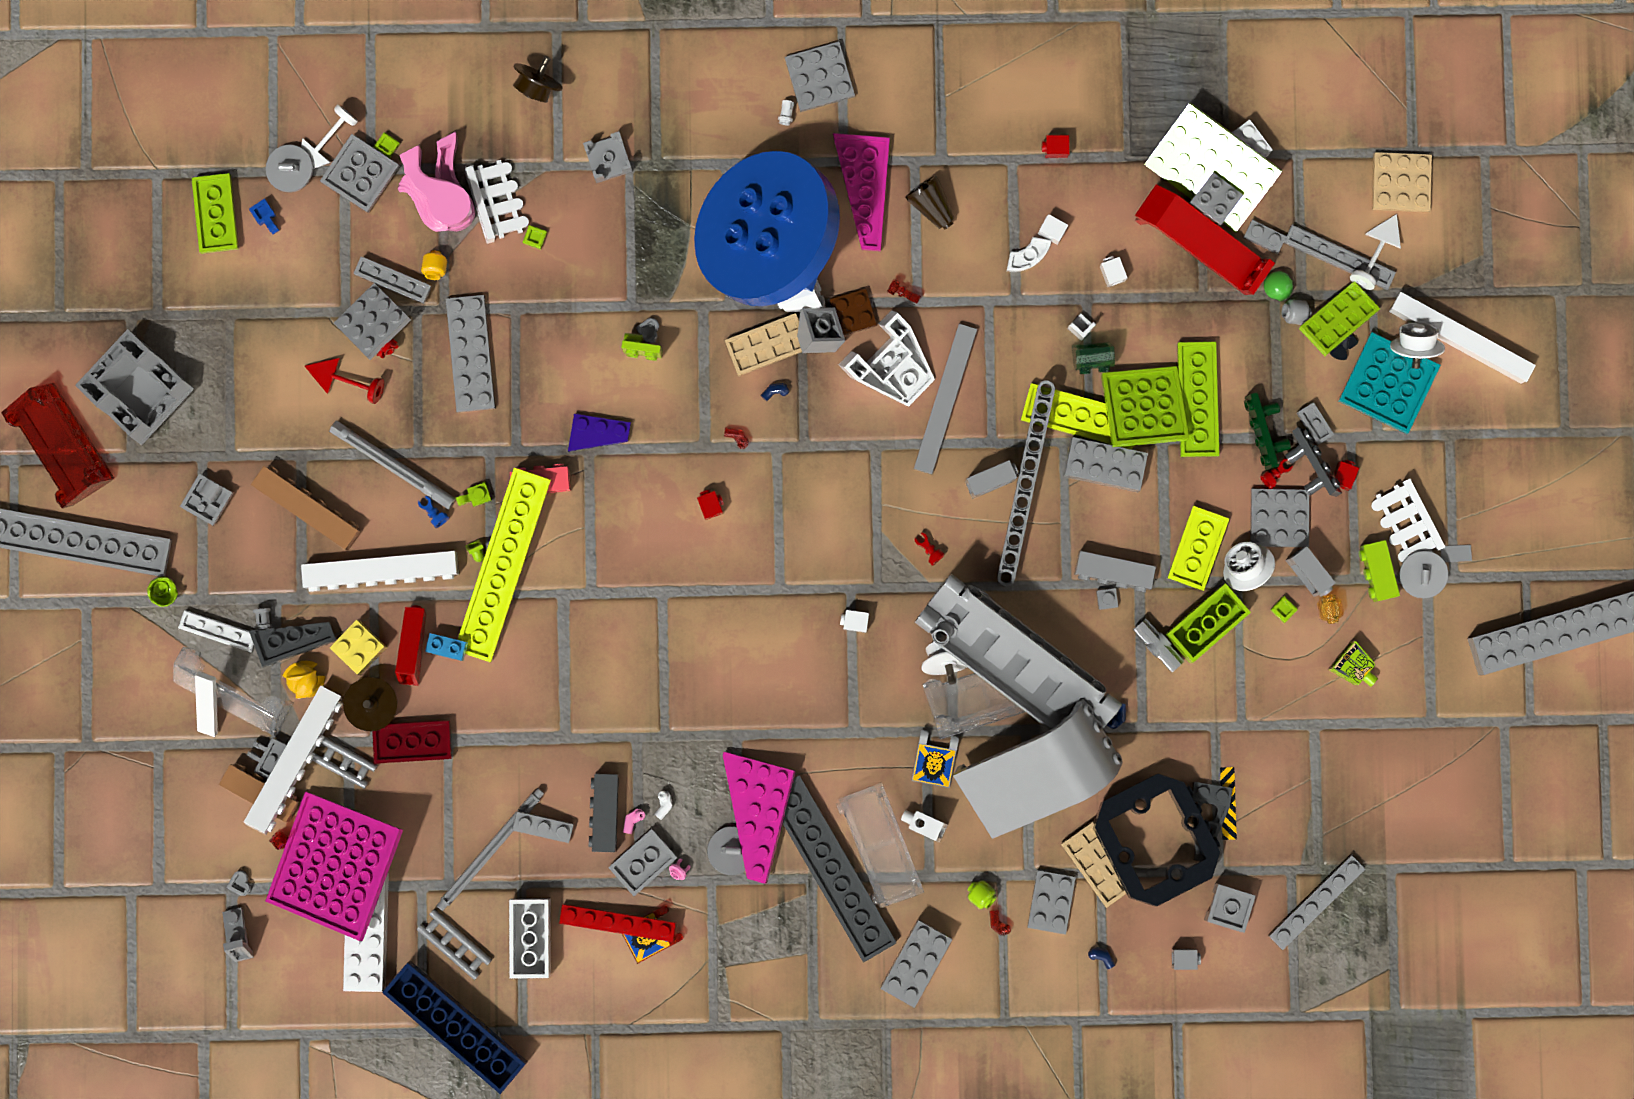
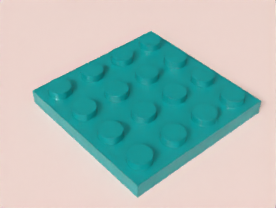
M1371 332L1338 402L1408 434L1441 365L1427 358H1421L1420 368L1414 369L1412 368L1413 358L1393 352L1390 348L1391 341Z

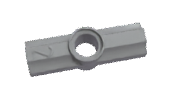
M1146 618L1133 629L1146 643L1148 650L1156 658H1159L1171 672L1184 662L1171 647L1168 639L1162 633H1159Z

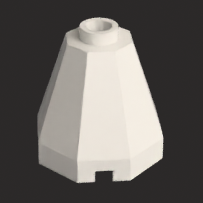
M818 280L812 292L802 290L790 299L778 303L779 308L784 309L786 312H800L802 308H825V299L823 295H820L821 287Z

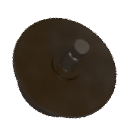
M547 56L543 57L538 70L520 63H515L513 66L520 73L513 86L530 99L547 103L551 90L562 91L563 89L560 83L545 74L551 61Z
M367 677L354 682L348 688L343 700V709L346 718L354 727L363 731H377L386 727L393 720L398 703L393 688L387 682L379 678Z

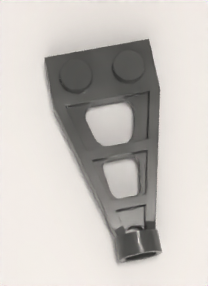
M1193 782L1192 798L1194 802H1198L1200 807L1204 803L1218 807L1215 819L1208 821L1213 828L1212 837L1217 838L1230 807L1232 788ZM1192 817L1193 827L1197 824L1194 817ZM1194 842V860L1202 861L1204 860L1202 854L1199 853L1200 851Z

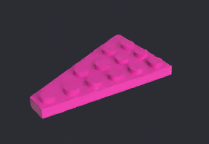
M723 752L747 879L767 884L796 771Z

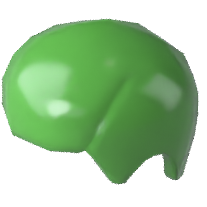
M1275 271L1268 274L1264 280V291L1268 297L1283 301L1292 294L1293 281L1287 273Z

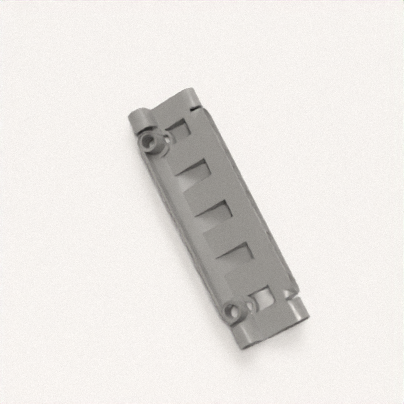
M953 574L946 579L914 623L926 632L931 633L933 641L1049 730L1064 721L1073 711L1077 701L1082 699L1091 706L1093 715L1101 722L1103 728L1122 706V703L1109 693L1105 695L1106 688L1101 682L979 589L969 585L964 590L963 588L966 584ZM947 620H953L955 622L954 625L949 623Z

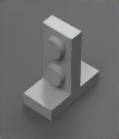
M237 908L222 912L227 942L223 944L224 952L234 962L254 958L253 950L248 946L243 909Z

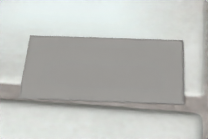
M1471 545L1445 546V548L1441 549V558L1444 562L1472 561Z

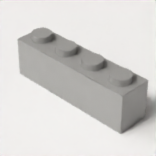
M1080 551L1074 575H1078L1080 580L1089 581L1090 578L1097 579V583L1108 585L1109 582L1116 583V587L1127 589V586L1135 587V591L1146 593V590L1152 589L1156 566Z

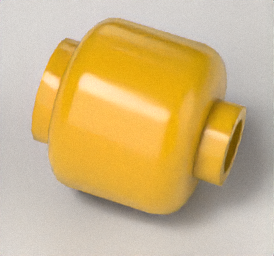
M436 250L426 253L423 256L421 272L427 279L439 280L446 273V257Z

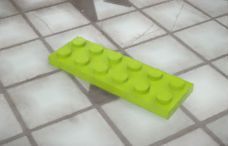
M1216 342L1177 343L1178 374L1189 434L1188 441H1180V457H1219Z

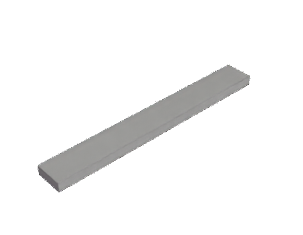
M962 324L958 325L916 459L915 470L931 475L933 473L977 331L975 328Z

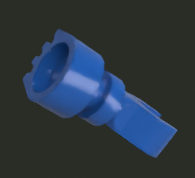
M425 496L428 504L423 506L418 501V505L428 512L429 518H433L431 520L433 526L439 528L449 520V517L446 513H439V510L433 507L432 500Z

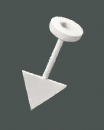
M339 104L335 106L334 111L341 118L315 149L306 140L302 139L301 148L309 154L313 163V169L330 163L318 151L344 121L352 126L358 123V120Z
M1397 214L1365 234L1380 240V243L1366 270H1355L1350 276L1352 283L1355 281L1362 289L1372 290L1376 285L1375 278L1369 273L1384 244L1388 243L1401 249Z

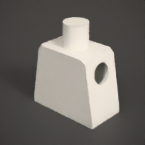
M905 810L901 821L910 824L909 829L937 842L941 841L948 826L919 811H916L914 814ZM920 820L925 822L923 827L919 826Z

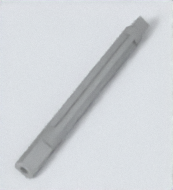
M337 420L332 424L329 432L410 483L448 510L452 507L456 499L455 497L418 475Z

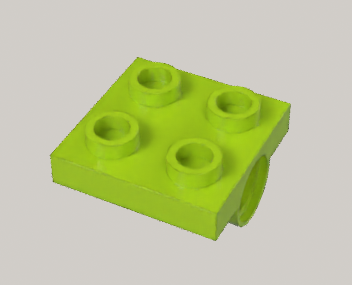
M625 333L621 348L627 354V357L638 358V355L652 361H657V358L662 359L663 350L661 346L642 343V335Z

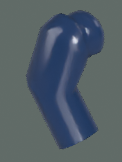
M772 383L760 396L767 402L774 394L786 396L789 393V388L785 383Z

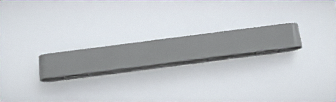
M1042 381L1036 390L997 574V580L1003 586L1013 584L1017 572L1055 392L1054 384L1050 381ZM1044 384L1049 385L1051 388V392L1048 395L1041 393L1040 388ZM1040 403L1047 406V411L1044 414H1040L1036 409ZM1035 422H1040L1043 425L1042 432L1037 433L1033 430L1032 426ZM1030 441L1038 442L1039 449L1037 451L1029 449ZM1031 459L1035 462L1033 470L1025 468L1026 460ZM1027 478L1031 481L1029 489L1021 487L1022 479ZM1019 497L1026 498V507L1020 508L1017 506V499ZM1015 516L1023 518V524L1020 527H1016L1013 524ZM1013 534L1019 537V543L1015 546L1009 543V537ZM1008 553H1012L1015 556L1013 564L1005 562V555ZM1004 572L1011 574V581L1008 583L1001 581V574Z

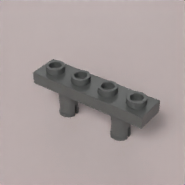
M1297 427L1292 432L1299 445L1286 453L1285 456L1290 463H1294L1306 455L1317 473V478L1304 486L1306 492L1312 495L1325 487L1329 495L1339 496L1342 494L1340 490L1341 484L1330 473L1332 471L1330 465L1321 458L1322 452L1311 441L1313 439L1312 435L1307 429Z

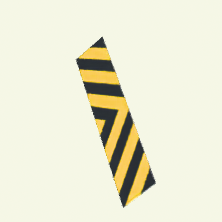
M1221 767L1220 785L1232 788L1230 807L1222 824V840H1237L1234 767Z

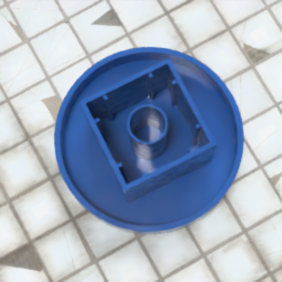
M762 152L750 156L731 167L709 191L700 209L695 227L694 244L696 258L701 272L708 282L733 300L750 306L777 304L790 299L802 290L812 292L820 272L833 252L839 232L840 210L832 184L813 165L803 158L788 152Z

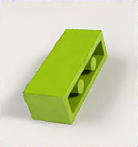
M1386 540L1360 546L1359 558L1361 562L1364 561L1365 569H1363L1365 580L1369 581L1370 588H1368L1370 599L1377 602L1400 596Z

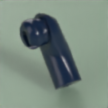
M1122 704L1119 711L1107 723L1109 728L1116 729L1126 721V704Z
M1099 947L1089 950V958L1091 960H1102L1107 970L1116 966L1108 950Z

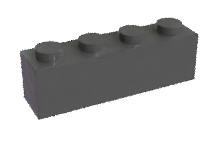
M595 774L594 778H591V789H594V797H590V809H593V816H590L589 828H593L592 836H589V847H592V852H616L619 774Z

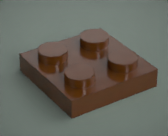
M866 289L830 299L831 307L836 310L843 335L877 326Z

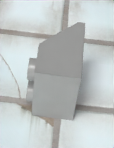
M802 308L800 310L797 337L802 353L836 352L845 342V338L835 308Z

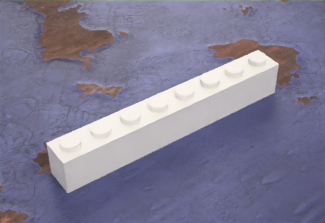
M456 551L301 565L303 588L308 589L309 592L320 591V587H328V590H337L342 585H347V588H358V584L366 583V587L378 586L377 582L393 585L397 584V580H404V583H414L416 579L423 578V581H435V577H442L443 580L454 579V575H459Z
M323 686L319 687L245 818L244 823L265 835H267L268 831L272 832L276 825L274 820L278 814L281 815L283 813L287 797H292L296 789L294 787L296 781H300L305 773V770H303L307 763L310 764L315 755L313 753L314 749L323 742L324 736L322 735L326 729L329 730L334 721L332 719L335 712L339 713L343 706L340 695Z

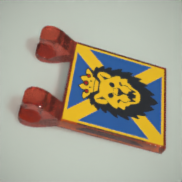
M664 905L643 917L658 919V917L669 912V909ZM681 933L675 934L674 942L622 934L637 964L683 940Z

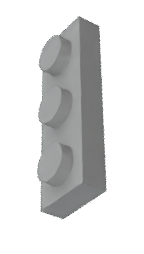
M516 811L512 830L569 843L574 824Z

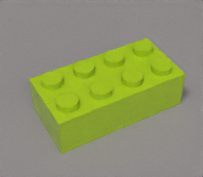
M1225 583L1171 628L1165 636L1189 663H1193L1251 612Z

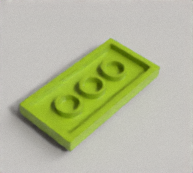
M231 174L193 177L192 188L199 253L238 250Z

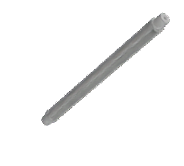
M537 788L517 811L529 813L540 801L544 793ZM516 812L444 896L441 897V901L436 905L441 911H444L447 906L451 905L454 899L511 835Z

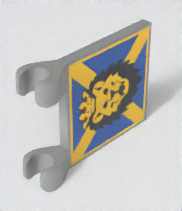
M921 730L911 781L949 788L959 738L958 736H951L949 748L928 745L929 733L927 730Z

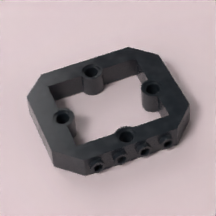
M1156 774L1100 803L1093 830L1128 898L1154 907L1212 879L1220 855L1219 847L1221 846L1218 839L1212 837L1209 831L1211 830L1209 822L1201 816L1202 809L1198 802H1194L1192 789L1182 781ZM1168 791L1182 817V827L1190 832L1204 860L1186 869L1180 864L1171 865L1165 871V880L1144 890L1131 865L1135 857L1134 852L1128 847L1121 846L1109 820L1129 810L1138 815L1144 814L1151 807L1150 799ZM1138 799L1143 800L1145 804L1142 810L1137 809L1135 806V802ZM1190 816L1194 817L1197 821L1195 827H1191L1188 824ZM1122 851L1128 854L1126 862H1122L1119 859V854ZM1173 869H1178L1181 873L1178 880H1175L1171 875Z

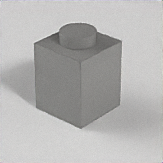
M1172 949V969L1198 970V965H1201V955L1197 953L1196 949Z

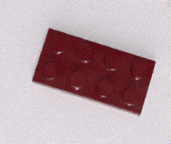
M450 721L388 724L380 730L372 731L374 764L452 759Z

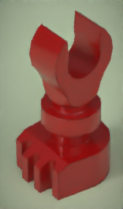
M1288 459L1280 461L1279 466L1276 469L1270 470V473L1266 471L1260 476L1261 481L1268 489L1276 486V480L1281 477L1282 473H1288L1292 470L1293 466L1288 469L1283 468V463Z
M921 533L925 541L919 543L915 539V543L917 546L924 548L927 555L930 554L928 562L934 566L945 554L941 549L935 550L936 547L929 543L927 535Z

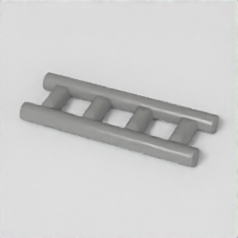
M324 736L321 744L327 746L328 749L323 757L315 754L312 761L365 789L368 785V782L363 780L368 770L374 772L378 765ZM335 751L345 756L340 767L330 762ZM352 760L362 765L357 776L347 771Z
M434 909L429 914L433 920L428 926L425 927L421 924L416 930L475 980L480 975L475 970L482 962L488 965L492 959ZM439 924L448 931L441 940L432 933ZM453 937L462 943L455 953L446 946ZM468 949L477 956L470 966L461 959Z

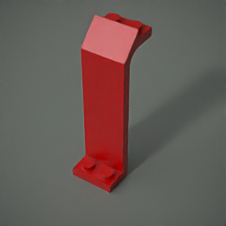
M1157 184L1135 214L1137 217L1135 221L1138 224H1148L1158 229L1244 295H1254L1275 264L1271 259L1260 258L1179 195Z

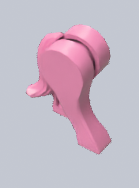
M456 132L437 141L438 156L435 178L428 177L422 172V150L419 146L400 154L406 175L401 179L398 191L405 192L411 196L424 224L435 232H457L464 230L471 225L475 218L474 203L459 184L454 172V159L458 140Z

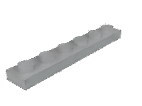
M1350 855L1268 936L1281 950H1284L1365 868Z

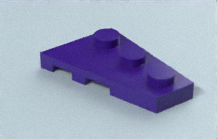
M574 414L568 452L628 442L631 422Z

